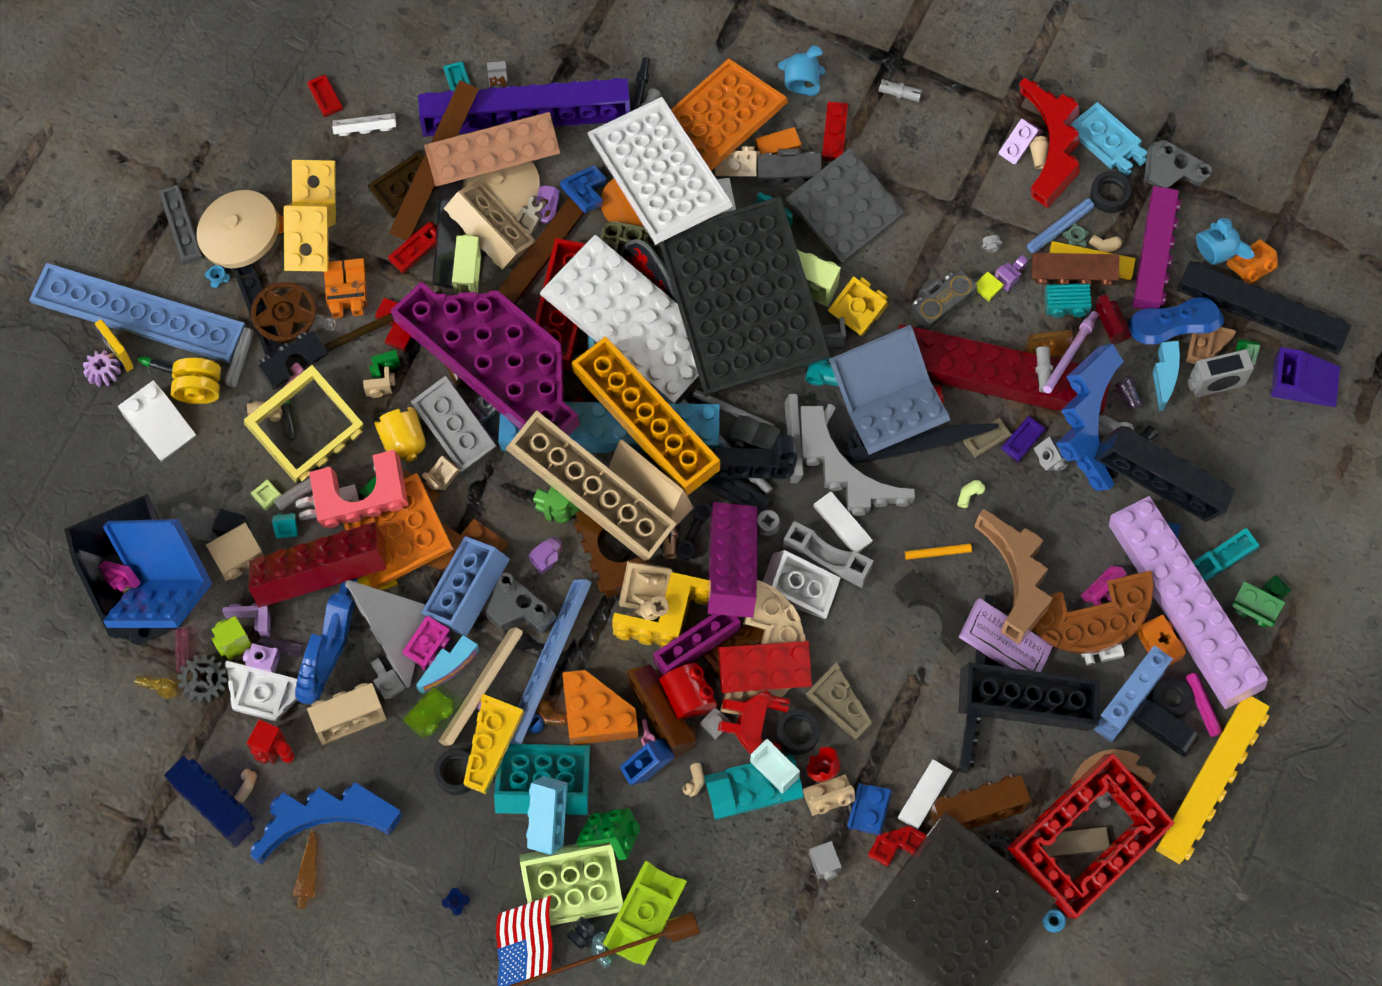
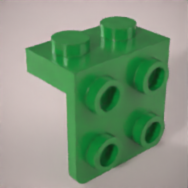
M630 808L615 809L604 813L596 812L587 818L577 839V844L579 847L610 842L618 860H625L633 848L640 832V826Z

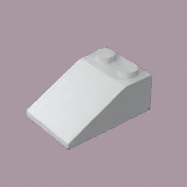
M154 380L118 406L124 418L161 462L197 437Z
M785 550L773 553L763 579L764 583L780 591L795 609L823 619L827 618L840 581V577Z

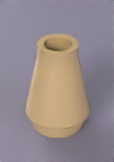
M1038 136L1034 137L1029 146L1034 161V168L1043 169L1048 155L1049 142L1047 137Z

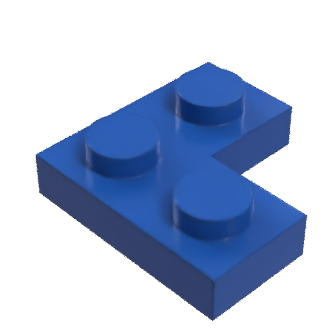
M593 165L561 180L560 187L586 214L602 206L603 200L594 189L605 185L607 178Z

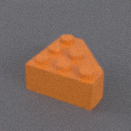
M586 670L563 672L570 745L638 738L636 710L633 706Z

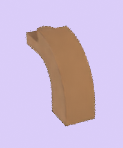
M1111 749L1098 752L1086 759L1077 769L1070 784L1073 785L1104 754L1112 753L1144 788L1148 789L1156 776L1152 774L1149 768L1143 765H1136L1140 756L1125 750Z

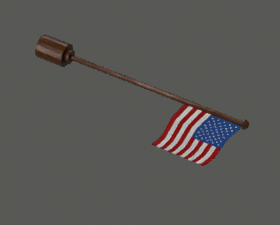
M551 895L498 914L496 923L499 958L498 986H522L666 936L667 940L672 939L673 943L700 934V929L694 912L691 911L666 920L667 925L663 926V932L551 970L553 953L550 923Z

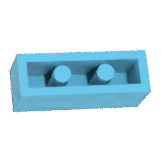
M543 776L531 783L529 789L530 807L528 809L529 827L526 833L528 839L527 848L549 855L563 848L567 782Z

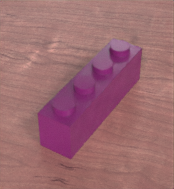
M712 614L653 653V662L664 676L675 668L692 663L739 632L741 622L737 616Z

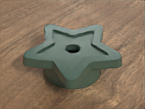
M1074 223L1069 231L1062 232V236L1068 240L1069 245L1087 246L1085 238L1089 234L1088 230H1084Z

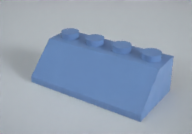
M465 536L421 614L424 616L428 615L451 631L467 637L510 559L497 548Z

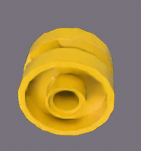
M203 358L177 360L173 363L172 377L174 380L171 383V396L180 402L188 404L215 402L219 398L220 385L217 382L220 380L221 367L217 363Z

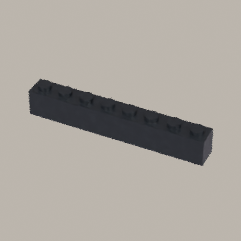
M1189 261L1177 289L1178 292L1193 298L1210 299L1218 308L1336 355L1341 351L1351 328V324L1346 323L1343 319L1333 318L1326 315L1323 311L1310 309L1300 302L1290 301L1280 294L1265 291L1260 286H1252L1240 278H1232L1225 275L1222 271L1212 270L1199 262Z

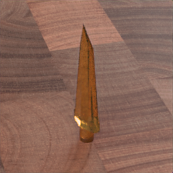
M312 830L292 892L293 897H298L296 907L298 909H306L307 898H314L317 841Z

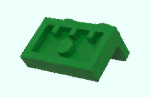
M1244 581L1232 603V607L1235 608L1234 612L1245 618L1249 615L1255 618L1254 622L1266 628L1267 626L1273 627L1285 601Z

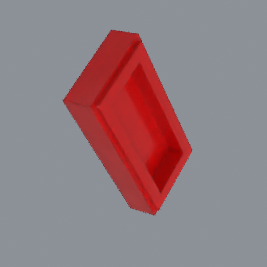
M326 74L307 82V86L324 118L343 110Z

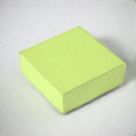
M267 479L253 490L251 495L266 511L275 504L274 500L281 496V493Z

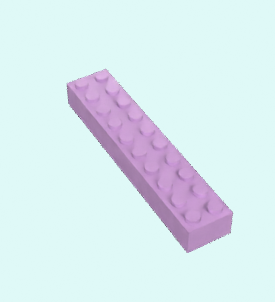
M1150 496L1112 514L1109 522L1110 529L1138 573L1152 571L1153 597L1167 619L1171 621L1174 630L1183 641L1186 649L1224 709L1264 690L1268 681L1267 677Z

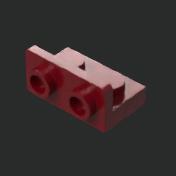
M1107 294L1100 296L1095 309L1099 314L1111 344L1130 339L1132 335L1115 300L1110 301Z

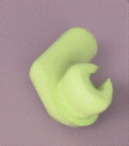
M973 480L963 486L957 505L962 508H968L970 497L975 493L978 495L984 493L985 485L979 480Z

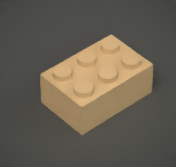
M362 683L356 686L355 690L347 693L339 692L332 699L316 701L311 705L312 707L307 708L322 745L387 720L372 683Z

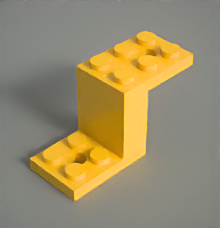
M292 160V203L284 206V271H329L328 228L336 224V160ZM312 175L317 176L320 180L319 186L316 188L311 187L308 182L309 177ZM303 243L311 245L312 252L310 255H304L301 252V245Z
M671 572L665 594L669 608L665 615L660 616L659 622L614 613L612 619L613 635H616L621 640L628 641L634 639L643 645L657 644L661 648L683 634L691 600H695L694 602L700 605L708 604L709 580Z

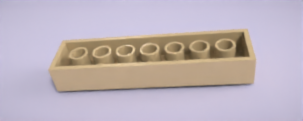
M537 410L505 448L644 561L651 558L677 524Z

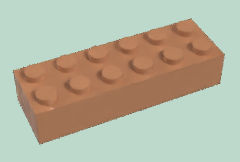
M550 112L424 145L435 186L560 154Z

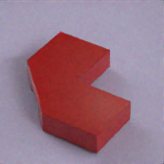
M383 298L375 318L379 319L390 314V310L398 303ZM393 321L389 323L393 326L385 339V344L405 352L412 336Z
M910 825L895 831L882 833L881 836H877L868 853V857L888 867L899 847L919 858L930 836Z

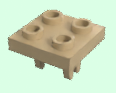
M627 561L619 605L621 607L639 609L642 603L651 600L655 596L665 598L672 569Z

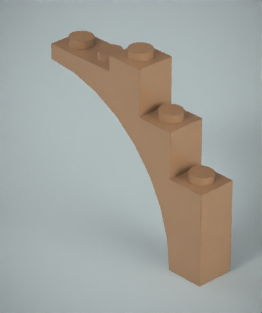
M983 509L978 515L974 527L988 537L998 548L1008 565L1013 580V608L1004 622L1001 633L1020 645L1048 611L1053 599L1046 592L1038 589L1048 571V568L1043 566L1042 563L1033 559L1039 552L1043 539L1026 528L1019 533L1015 528L1007 525L994 514Z

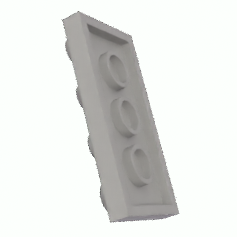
M444 376L411 401L461 472L467 470L498 447L447 376Z

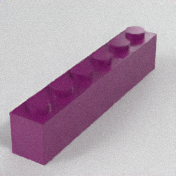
M1153 186L1149 200L1132 308L1159 309L1160 305L1165 303L1166 293L1163 292V288L1167 286L1169 274L1166 273L1167 267L1170 268L1172 255L1169 254L1170 248L1173 249L1175 236H1172V231L1176 230L1178 223L1175 212H1179L1181 199H1178L1179 190Z

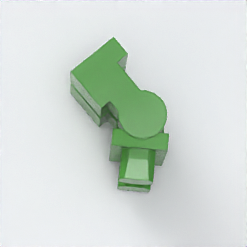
M550 487L549 492L538 488L533 499L534 503H536L535 509L543 512L545 519L551 522L554 519L557 523H566L576 512L582 511L553 487Z

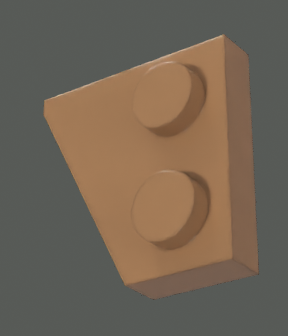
M1220 327L1210 333H1192L1185 362L1196 364L1199 360L1216 357L1234 337L1236 330Z

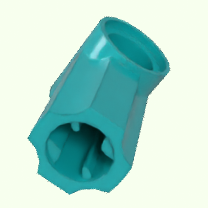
M826 360L808 366L805 377L808 383L817 386L829 384L839 387L832 367Z

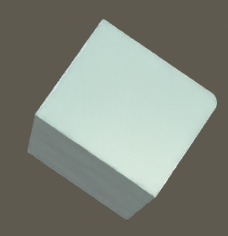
M768 739L751 754L750 762L782 794L799 779L800 771Z

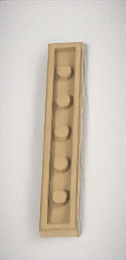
M517 627L509 629L438 742L442 745H453L479 704L482 694H485L522 636L523 631Z

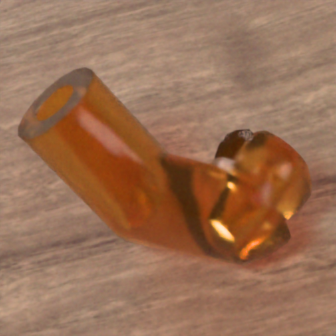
M548 701L539 702L537 711L544 723L548 725H567L566 714H555Z

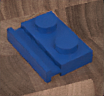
M859 783L855 795L856 801L853 803L847 827L850 830L855 829L860 832L881 836L892 791L886 788L866 786Z

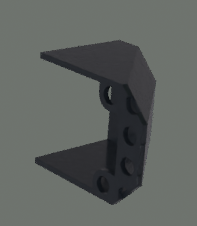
M148 494L64 529L73 565L108 636L129 640L130 643L141 645L147 640L155 639L166 634L168 631L178 628H107L103 620L121 600L124 593L118 588L114 590L104 580L99 566L104 561L124 565L103 528L107 521L160 520Z

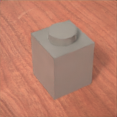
M832 841L809 850V856L819 880L825 878L827 881L838 876V873L841 871V864Z

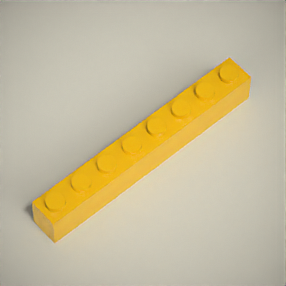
M1252 696L1238 703L1172 819L1175 824L1163 835L1155 849L1157 852L1178 864L1184 859L1189 860L1195 850L1191 847L1194 840L1199 841L1206 829L1202 827L1206 820L1210 822L1216 812L1213 808L1216 801L1221 803L1227 791L1224 787L1227 782L1231 784L1238 772L1234 769L1238 763L1242 765L1248 755V752L1245 750L1249 744L1253 746L1259 734L1256 733L1259 725L1263 727L1270 715L1266 713L1270 706Z

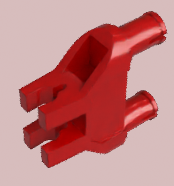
M763 690L744 702L729 699L723 700L722 709L739 712L737 724L719 721L717 731L735 734L746 751L751 755L765 741L762 740L761 733L766 710L769 708L787 713L789 706L780 705V703L790 704V699L773 696L768 690ZM771 742L777 749H781V743Z

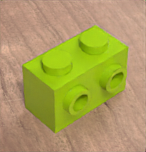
M236 616L229 620L225 619L218 622L211 629L215 635L211 638L221 657L226 655L229 661L242 655L247 648L250 649L252 646Z

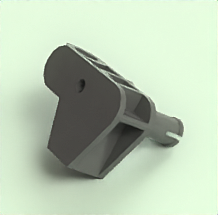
M1168 141L1154 142L1148 147L1144 181L1152 186L1168 188L1180 178L1193 185L1201 186L1202 182L1210 176L1209 173H1212L1210 165ZM1175 159L1178 160L1177 165L1174 164Z
M501 574L502 577L499 576V581L496 584L486 611L488 620L502 632L522 623L528 624L539 634L547 632L557 618L553 611L514 579L511 574Z

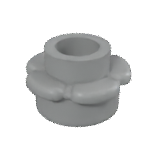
M998 235L987 236L982 240V248L989 253L998 251L1002 245Z

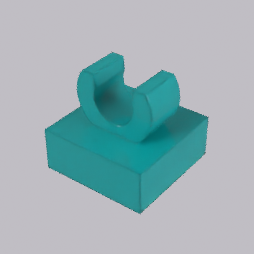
M291 512L286 515H281L280 513L273 516L272 522L276 538L298 536L295 514Z

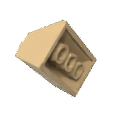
M479 181L458 191L444 208L449 213V216L463 228L466 234L478 237L480 249L485 251L502 270L519 259L535 242V239Z
M621 440L618 443L609 465L610 470L676 522V527L693 509L685 491L626 442Z

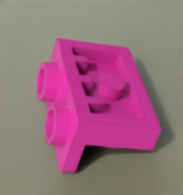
M427 615L402 651V654L419 664L422 670L426 671L437 657L440 649H445L451 641L449 637L450 629Z

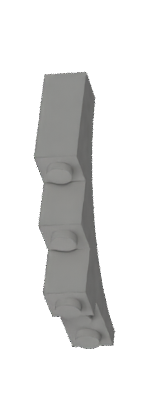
M801 406L800 435L802 461L809 466L823 463L824 488H829L832 491L846 488L847 511L849 513H852L854 516L865 515L869 513L871 504H874L875 507H885L887 504L905 507L913 503L915 498L914 489L897 488L879 483L863 475L849 464L840 454L830 437L825 423L823 406Z

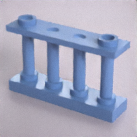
M1154 645L1101 714L1102 718L1093 730L1112 743L1164 675V670L1173 658Z

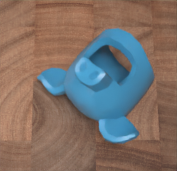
M811 46L806 53H796L778 63L779 69L784 71V82L789 91L806 96H815L819 93L820 76L825 74L824 67L819 65L817 56L824 53L820 47ZM804 81L811 82L815 86L807 88L804 85Z
M1220 218L1217 223H1211L1210 229L1197 233V247L1204 259L1210 264H1220L1233 258L1236 254L1244 259H1251L1255 255L1251 247L1240 240L1239 233L1232 226V221L1228 218Z

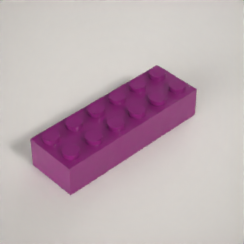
M713 502L710 520L708 613L753 618L757 599V507Z

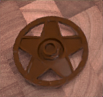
M279 282L264 288L254 299L251 308V318L256 330L263 337L276 342L295 340L298 335L311 328L316 317V306L311 294L304 287L291 282ZM280 288H292L284 296L273 292V290ZM303 294L310 302L311 311L299 306ZM261 299H263L267 309L256 316L257 307ZM294 323H307L300 331L292 334ZM276 326L279 336L267 333L262 327Z

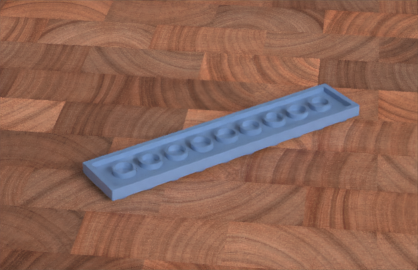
M49 263L45 264L29 299L31 303L95 323L101 319L108 327L229 364L233 358L242 330L246 327L245 323Z

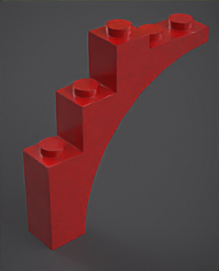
M1024 78L1019 83L1020 93L1039 111L1049 133V150L1046 163L1039 177L1030 188L1031 197L1048 209L1080 173L1079 161L1073 155H1070L1080 144L1079 132L1073 126H1070L1080 115L1079 104L1073 97H1067L1064 94H1061L1057 99L1051 92L1042 90L1035 81H1029Z

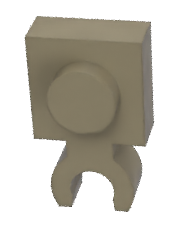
M536 195L529 198L528 206H522L516 217V221L530 235L534 234L542 219L538 212L546 206L545 201L540 202L539 206L535 204Z

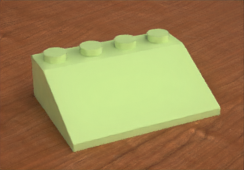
M610 842L579 847L578 844L567 845L552 855L539 851L519 855L527 903L552 895L550 902L551 926L577 921L580 916L588 919L620 911L623 900L614 851Z

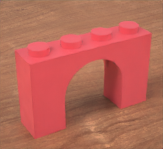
M394 450L373 455L377 478L373 492L359 502L342 500L337 474L331 467L309 472L317 521L324 528H335L345 522L354 523L359 521L360 518L367 516L377 517L382 512L399 511L409 505L400 457Z

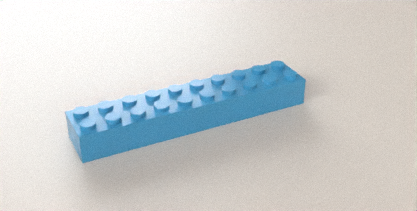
M564 402L578 414L580 425L569 437L589 453H612V451L615 453L618 443L623 440L639 454H647L600 402ZM669 404L710 450L719 448L720 404ZM500 413L498 442L501 451H507L505 448L520 429Z

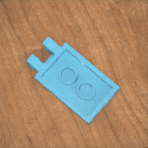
M1098 102L1071 123L1070 126H1073L1079 132L1080 142L1110 169L1116 166L1118 171L1126 178L1132 173L1130 169L1133 167V164L1128 159L1133 156V159L1139 166L1146 162L1147 151L1140 147L1142 141Z

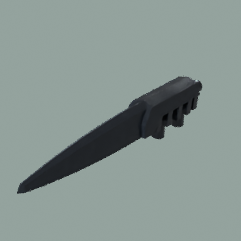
M971 424L928 429L872 454H868L857 430L851 433L853 442L847 440V449L839 450L844 458H849L851 464L898 457L901 454L931 449L968 439L997 429L999 424Z

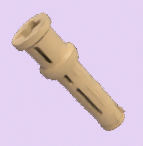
M655 596L651 600L642 603L641 608L626 615L653 621L667 613L669 608L668 602L662 596Z

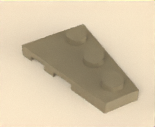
M837 662L806 693V697L855 741L872 725L870 718L854 695L849 682L843 676Z

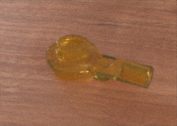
M140 676L135 678V685L157 690V694L162 698H174L177 694V685L169 679L160 678L153 681Z

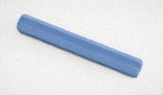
M1090 198L1083 200L1027 244L1028 251L1031 254L1038 252L1094 208V202Z

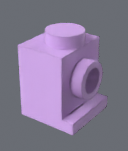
M252 643L251 648L245 650L243 661L246 662V666L275 673L281 655L277 648L272 649ZM258 654L263 655L261 659H256Z

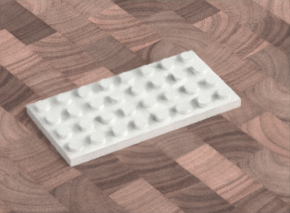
M662 97L587 132L592 144L655 244L732 207L730 199Z
M594 235L541 290L540 295L596 342H599L606 336L669 404H674L698 378L699 374L678 304L598 236Z

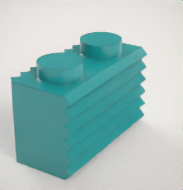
M1089 283L1046 285L1044 296L1047 316L1052 315L1054 318H1060L1064 315L1083 317L1089 314L1091 309Z

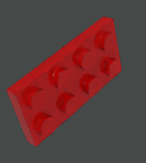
M809 641L718 647L721 693L812 686Z

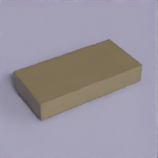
M1000 418L991 422L999 424L997 429L963 440V443L975 459L1011 437L1012 434Z

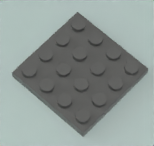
M851 147L786 198L839 264L904 213Z

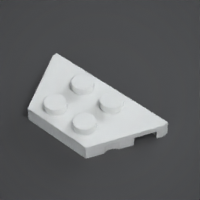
M226 661L231 705L234 711L277 722L297 701L295 698L296 678Z

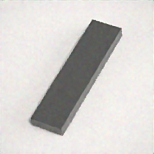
M179 184L159 190L182 265L203 259Z

